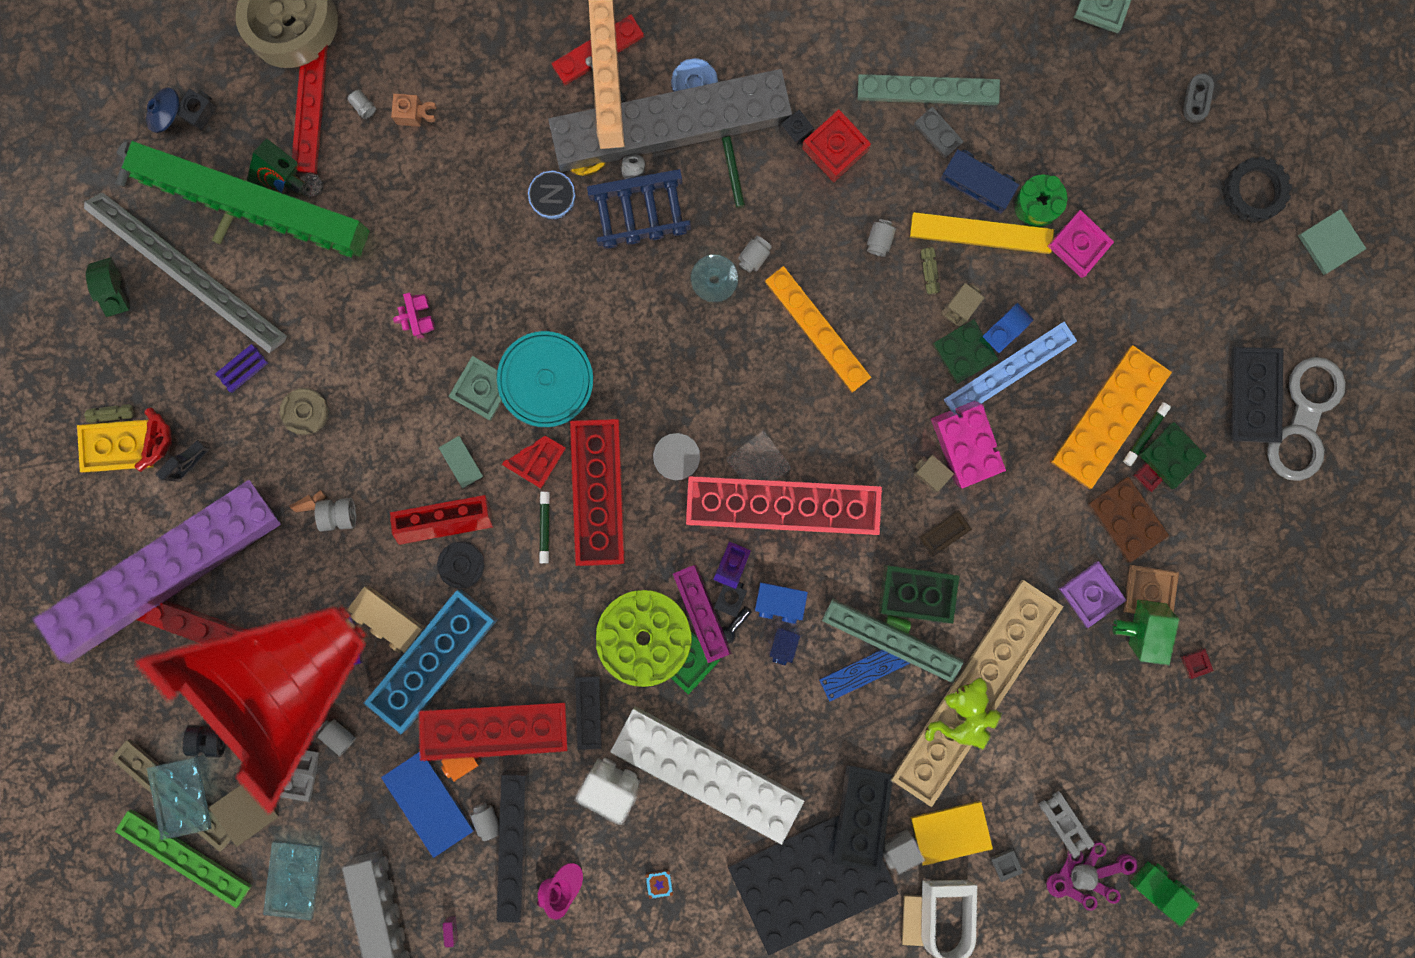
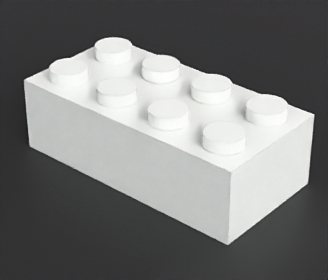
M605 757L603 760L598 758L576 800L621 824L636 797L640 780L636 779L637 775L628 769H625L623 772L616 768V763Z

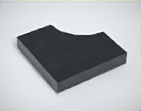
M197 440L184 452L177 456H172L155 475L164 481L180 482L206 455L211 446L205 441Z

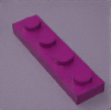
M692 565L673 573L707 662L710 663L732 654L697 565Z

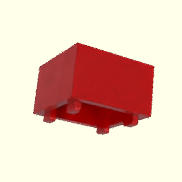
M838 109L804 140L802 149L834 183L869 151L871 143Z

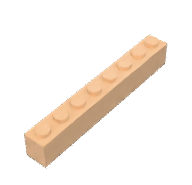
M588 0L597 134L600 149L625 147L614 0Z

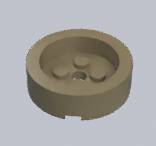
M238 0L235 14L237 29L243 40L258 57L266 63L280 68L299 67L318 58L317 54L326 45L329 46L338 25V14L333 0ZM291 17L296 19L292 26L284 25Z

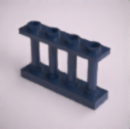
M677 169L587 186L590 201L595 200V203L598 204L603 236L596 238L598 246L610 249L617 247V243L626 242L628 245L641 242L640 239L650 237V240H658L664 238L665 234L673 233V236H680L686 234L687 230H691L690 220L682 221L676 189L679 187V184H682L681 170ZM664 187L668 192L673 223L659 226L653 192H655V189ZM641 192V194H644L650 228L636 230L630 200L632 193ZM618 196L621 199L627 232L612 233L607 206L609 197Z

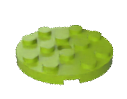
M632 591L618 597L604 610L596 629V648L602 664L616 679L632 686H653L669 680L683 667L691 649L692 633L686 614L674 600L655 591ZM642 631H646L650 635V641L646 645L639 644L637 640L638 634Z

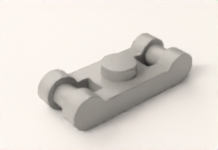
M1057 791L1052 794L1053 797L1048 801L1043 800L1038 805L1071 856L1076 858L1080 855L1079 852L1085 848L1089 850L1095 845L1062 794ZM1060 806L1063 812L1055 816L1052 809ZM1078 833L1081 840L1073 843L1070 837Z

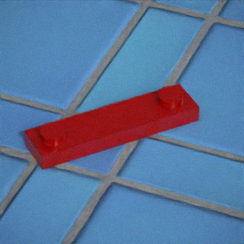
M632 15L616 23L618 53L644 37L642 30ZM591 39L551 63L564 86L592 70L591 66H588L585 62L587 57H592Z

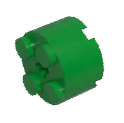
M1045 174L1036 175L1027 180L1017 192L1014 199L1015 213L1021 221L1031 227L1041 228L1048 226L1066 209L1067 192L1058 177ZM1037 198H1040V200H1043V201H1044V204H1042V202H1040V201L1037 202Z

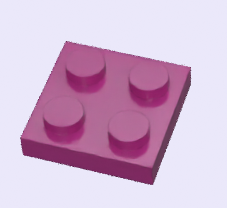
M1079 210L1054 237L1048 247L1078 276L1083 278L1114 241L1087 215Z

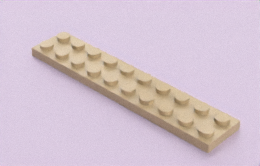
M1021 580L945 697L948 694L955 693L957 689L966 684H972L977 678H982L987 684L986 694L989 699L985 712L988 713L989 710H996L1063 606L1026 581ZM944 698L898 766L892 778L893 782L930 807L934 805L972 747V745L959 744L955 740L946 737L941 731L935 732L934 740L927 741L925 739V730L931 722L942 721L948 727L955 729L966 721V717H962L955 709L950 708Z

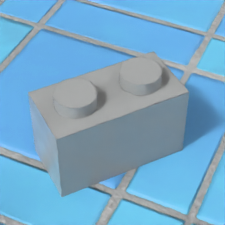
M907 829L884 842L883 856L890 869L896 868L898 874L925 861Z

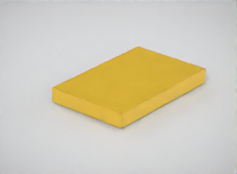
M149 420L77 425L80 472L136 469L134 465L142 459L141 453L144 447L147 422Z
M981 801L911 817L917 846L925 860L921 862L923 866L993 849Z

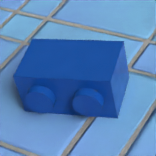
M760 582L754 610L759 612V617L773 619V615L782 616V621L796 624L797 620H803L808 592Z

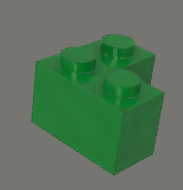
M1147 861L1129 883L1181 927L1200 905L1193 899L1195 894L1177 879L1172 882L1166 877L1169 872L1157 863L1154 866Z

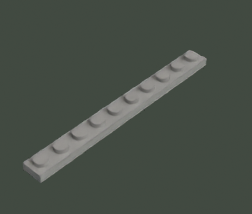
M103 192L85 201L84 209L268 353L285 342L287 336Z

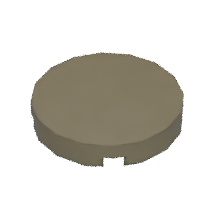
M310 388L295 389L284 397L280 405V417L285 427L298 435H311L318 432L324 427L328 419L329 408L326 400L320 393Z

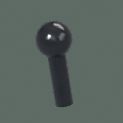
M746 606L729 626L722 627L728 645L734 642L736 638L735 632L752 613Z

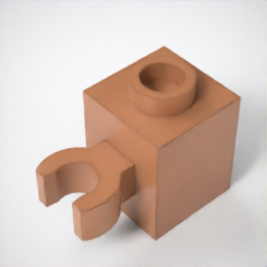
M393 94L391 117L397 125L421 127V117L428 122L436 121L434 115H427L429 109H437L435 103L426 102L422 105L417 95Z

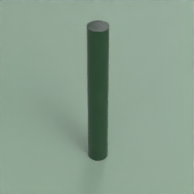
M728 136L722 138L735 206L736 208H741L745 206L732 140Z

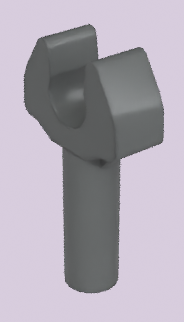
M126 141L118 147L116 152L121 156L122 164L115 184L125 187L129 172L122 168L130 146Z

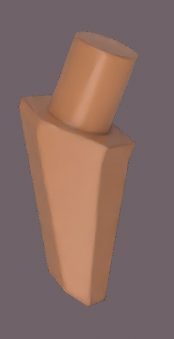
M320 490L313 497L308 494L289 507L294 512L315 510L316 502L323 501L327 496Z

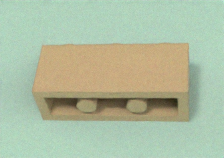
M365 586L347 609L352 613L351 618L361 625L363 623L368 625L373 635L380 639L384 637L390 642L389 646L398 653L402 651L405 653L426 628L371 586Z

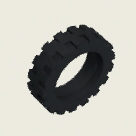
M1265 157L1249 158L1233 168L1224 181L1225 188L1223 189V196L1226 198L1224 202L1226 206L1231 208L1230 212L1233 215H1238V219L1243 221L1249 220L1250 223L1263 222L1276 216L1286 207L1285 204L1291 198L1289 192L1292 191V184H1289L1290 176L1284 172L1285 168L1281 164H1276L1274 159L1270 158L1267 160ZM1258 171L1271 179L1274 185L1275 196L1268 207L1257 209L1249 206L1242 199L1239 184L1241 178L1246 173Z

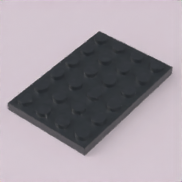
M839 813L785 838L782 844L774 843L728 865L729 872L768 956L899 894L883 859L880 872L832 864Z

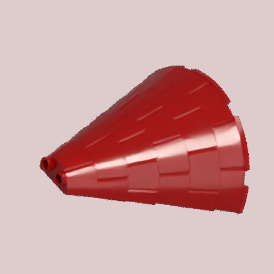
M342 605L339 608H328L305 614L299 618L275 622L268 626L205 640L202 643L146 655L136 661L135 664L168 701L177 696L179 692L183 694L241 760L242 763L236 778L262 808L270 814L274 811L284 787H287L316 730H319L348 673L351 672L366 645L364 638L367 637V634L359 624L355 626L349 619L351 618L350 613Z

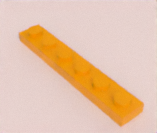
M784 266L765 280L770 290L852 393L871 378Z

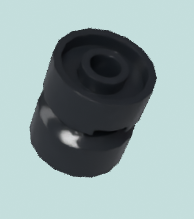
M190 724L187 726L183 736V752L185 756L200 757L203 753L206 757L221 758L223 756L226 743L211 726H208L207 729L204 725Z

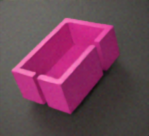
M972 401L955 408L956 413L950 410L931 418L948 468L954 473L952 476L954 484L962 489L1006 471L1000 452L995 449L997 444L981 403Z

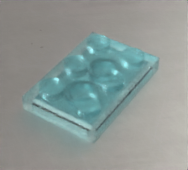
M198 757L147 768L161 840L206 831L212 828Z
M276 840L272 842L263 915L312 920L314 918L322 846Z

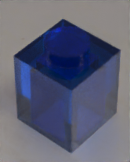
M776 627L768 654L769 657H773L772 662L785 666L787 662L793 663L801 635Z

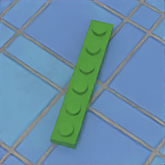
M132 809L127 811L115 830L119 835L235 908L240 906L252 887L248 882Z

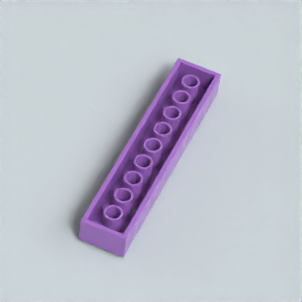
M248 480L33 620L58 659L71 663L280 526L281 523L257 488Z

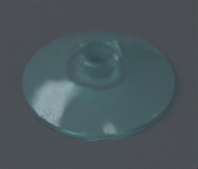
M708 255L701 258L693 267L691 284L695 293L700 298L709 302H720L729 298L734 293L738 284V272L728 258L721 255ZM712 276H717L719 278V282L716 284H712L710 282V278Z

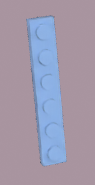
M1062 322L943 400L954 413H956L955 408L972 401L983 403L1077 342L1066 323Z

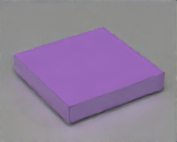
M1096 561L1059 588L1086 628H1089L1127 601L1099 561Z

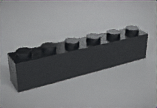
M505 770L501 775L496 922L521 923L524 917L529 771Z

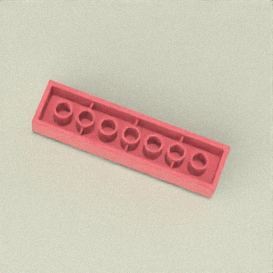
M689 476L686 525L879 535L882 487Z

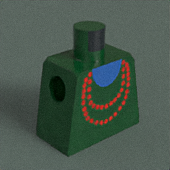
M267 138L253 152L246 181L282 194L288 189L300 194L306 185L305 181L295 176L298 168L297 161Z

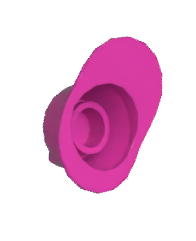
M568 863L562 866L553 878L546 879L539 886L537 905L545 909V913L549 918L553 920L560 919L568 911L582 886L583 872L580 866L575 863Z

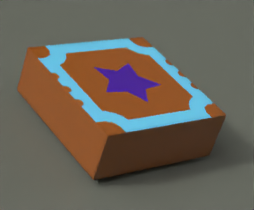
M670 869L646 873L649 899L673 895Z

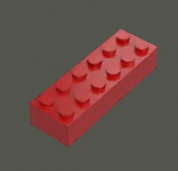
M619 419L570 421L575 566L625 564Z

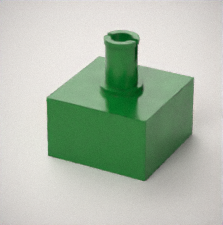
M1138 599L1133 622L1115 619L1114 624L1116 626L1113 625V634L1130 636L1129 646L1140 661L1169 665L1179 618L1167 603Z

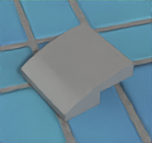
M306 750L287 787H284L281 798L304 802L311 801L317 772L318 752Z

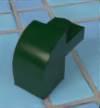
M111 257L90 263L86 269V283L93 302L97 301L106 317L126 312L130 309V305L120 288L122 276Z

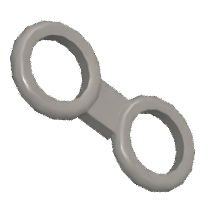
M1312 357L1305 359L1294 367L1289 376L1288 388L1291 398L1296 405L1290 425L1282 427V440L1292 434H1298L1307 438L1312 445L1313 459L1305 469L1292 471L1280 461L1278 454L1280 444L1269 443L1267 456L1270 466L1278 475L1287 480L1300 481L1310 478L1320 469L1324 461L1325 450L1321 438L1316 433L1321 413L1330 411L1340 403L1345 394L1346 385L1343 372L1336 363L1326 358ZM1311 367H1321L1328 371L1333 378L1334 391L1331 397L1323 403H1313L1307 400L1301 393L1300 378Z

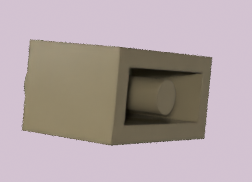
M965 283L954 294L940 314L960 327L970 318L985 297L981 295L982 292L979 288Z

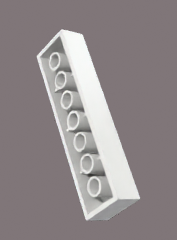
M634 706L611 749V753L780 844L783 843L804 803L802 795Z

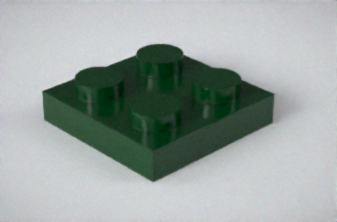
M975 319L932 344L956 384L999 360L990 344L982 337L984 334Z
M1175 422L1170 423L1139 454L1171 489L1177 488L1207 457Z

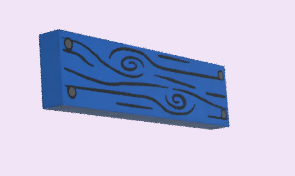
M881 649L820 678L819 681L830 702L910 663Z

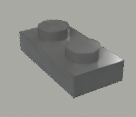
M933 107L914 123V126L944 159L964 142Z

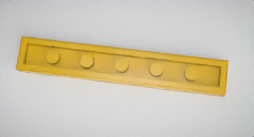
M913 212L909 237L1050 254L1052 250L1048 245L1053 240L1054 229Z

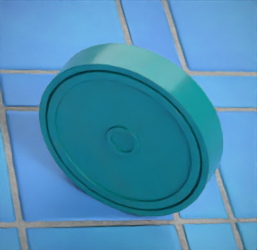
M539 331L522 336L505 351L497 370V388L502 403L515 418L531 426L549 428L570 421L582 411L592 392L593 372L587 355L576 342L560 333Z

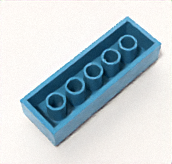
M462 589L456 590L364 704L400 734L404 733L417 719L419 711H423L498 619Z

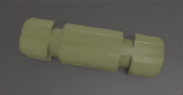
M928 247L921 250L922 260L924 259L925 261L922 263L925 282H928L926 284L927 294H937L941 289L940 282L937 283L939 275L937 261L934 260L936 254L934 248Z
M126 404L121 405V407H101L99 410L96 408L87 409L84 415L88 423H95L98 420L100 422L120 420V417L122 419L132 418L134 410L132 405Z

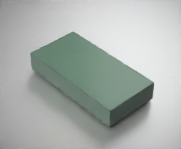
M460 436L439 447L462 489L484 477Z

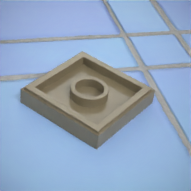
M242 784L209 807L236 847L278 818L275 811L268 814Z

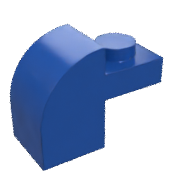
M1016 302L982 337L1000 353L1033 322L1034 318Z

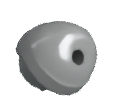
M632 154L623 158L621 172L624 179L645 175V161L642 156Z
M1080 864L1074 867L1071 873V881L1074 887L1077 889L1093 890L1098 885L1096 868L1088 864Z

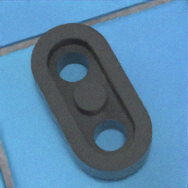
M1206 74L1194 76L1187 86L1183 114L1188 121L1193 123L1202 121L1210 111L1214 82ZM1196 85H1200L1202 91H1198ZM1192 108H1196L1198 114H1194Z

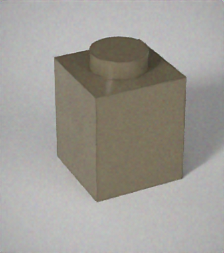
M933 455L928 456V458L923 456L915 465L917 470L914 472V475L934 492H939L954 475L951 470Z

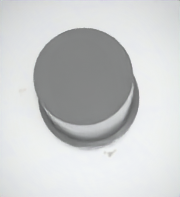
M355 90L349 95L348 101L363 119L370 117L375 112L374 103L370 102L361 90Z

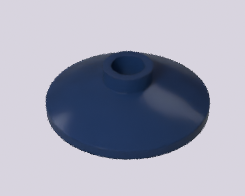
M169 87L163 88L148 102L146 124L150 131L161 133L175 119L179 107V97L174 89Z

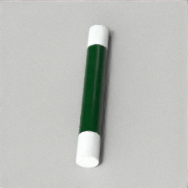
M1164 402L1161 404L1123 460L1125 464L1132 466L1171 407Z
M540 492L539 563H549L550 492Z

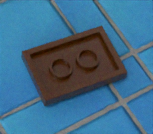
M1129 477L1124 478L1088 503V506L1128 563H1131L1169 537V534Z

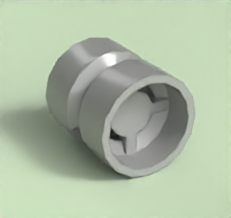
M338 499L335 503L332 500L317 501L315 504V520L318 530L331 531L335 530L336 526L339 529L355 528L356 509L353 499Z

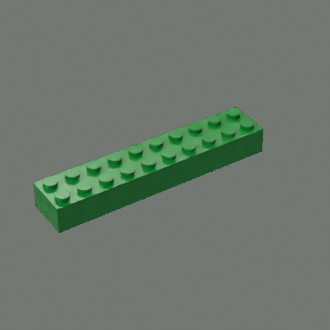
M131 141L122 168L130 173L129 177L137 180L142 185L150 188L155 186L173 196L178 194L183 196V199L193 203L198 201L216 211L221 209L230 216L241 219V217L246 218L249 222L261 227L266 225L271 227L273 231L284 235L287 231V233L294 235V238L304 242H308V239H310V241L323 249L330 250L332 247L339 254L352 258L353 255L361 257L370 232L367 227L356 219Z

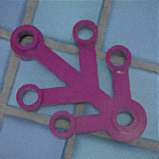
M1100 841L1093 842L1095 846L1090 848L1084 864L1094 867L1098 858L1106 854L1107 848ZM1097 845L1102 846V850L1099 853L1095 852ZM1068 851L1067 859L1060 872L1052 874L1047 879V890L1052 896L1057 898L1067 895L1080 902L1085 909L1092 911L1098 905L1097 899L1091 894L1084 895L1074 889L1070 876L1075 864L1082 862L1084 858L1083 853L1079 852V857L1073 860ZM1121 854L1118 856L1116 863L1096 868L1098 879L1121 872L1131 875L1136 872L1138 863L1130 854ZM1126 862H1132L1131 868L1125 869ZM1058 882L1063 883V887L1060 890H1057L1055 887ZM1098 882V885L1093 889V891L1103 895L1109 903L1116 904L1120 901L1121 895L1113 887L1108 888ZM1111 892L1116 893L1114 899H1109V894ZM1093 899L1092 905L1086 906V900Z

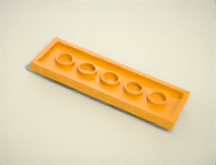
M1130 346L1051 460V463L1088 489H1092L1172 372L1135 346Z

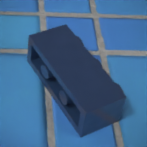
M958 149L940 180L999 214H1002L1019 187V184L1015 182L1016 180L1008 174L1002 175L995 171V167L987 162L981 163L974 159L972 153Z

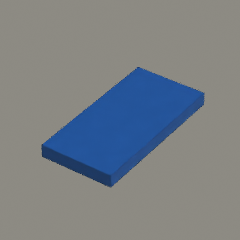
M420 752L381 777L433 858L475 830L430 760L420 761Z

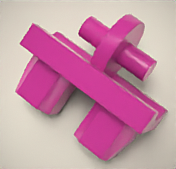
M403 294L408 313L406 314L404 306L398 307L399 315L395 316L393 321L395 324L401 323L403 331L410 329L408 323L410 321L413 336H417V339L425 337L424 333L435 329L433 318L431 316L420 318L418 312L419 310L430 308L428 297L425 294Z

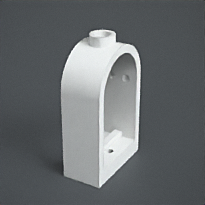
M969 880L923 881L921 938L925 949L935 958H968L976 944L977 885ZM963 897L961 940L952 951L939 953L935 945L936 898Z

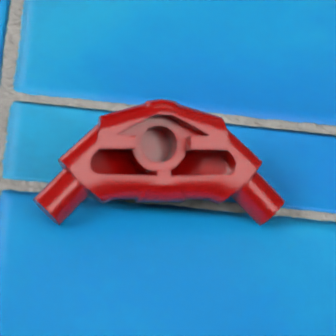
M148 408L144 412L149 421L147 422V432L141 453L142 459L134 465L139 472L165 457L172 445L170 426L153 408Z

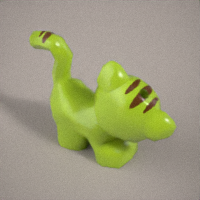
M977 678L972 684H966L957 689L955 693L948 694L944 698L950 708L955 709L962 717H966V721L955 729L948 727L942 721L931 722L925 730V739L927 741L934 740L935 732L941 731L946 737L955 740L959 744L973 745L981 749L985 748L991 736L986 728H995L1001 717V712L995 709L989 710L988 713L985 712L989 702L986 694L987 684L985 680Z

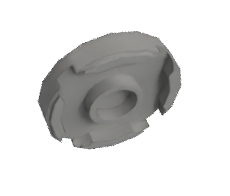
M681 433L669 434L661 438L655 446L653 453L654 465L665 478L684 480L691 476L698 468L700 462L699 448L696 442L687 435Z

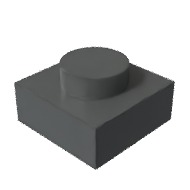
M1013 849L990 858L1000 882L1023 873Z

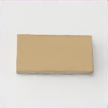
M904 894L901 943L902 945L924 946L921 938L922 895Z

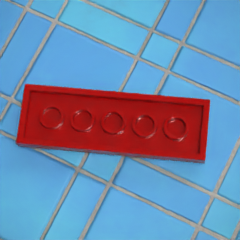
M565 703L419 711L420 761L567 751Z

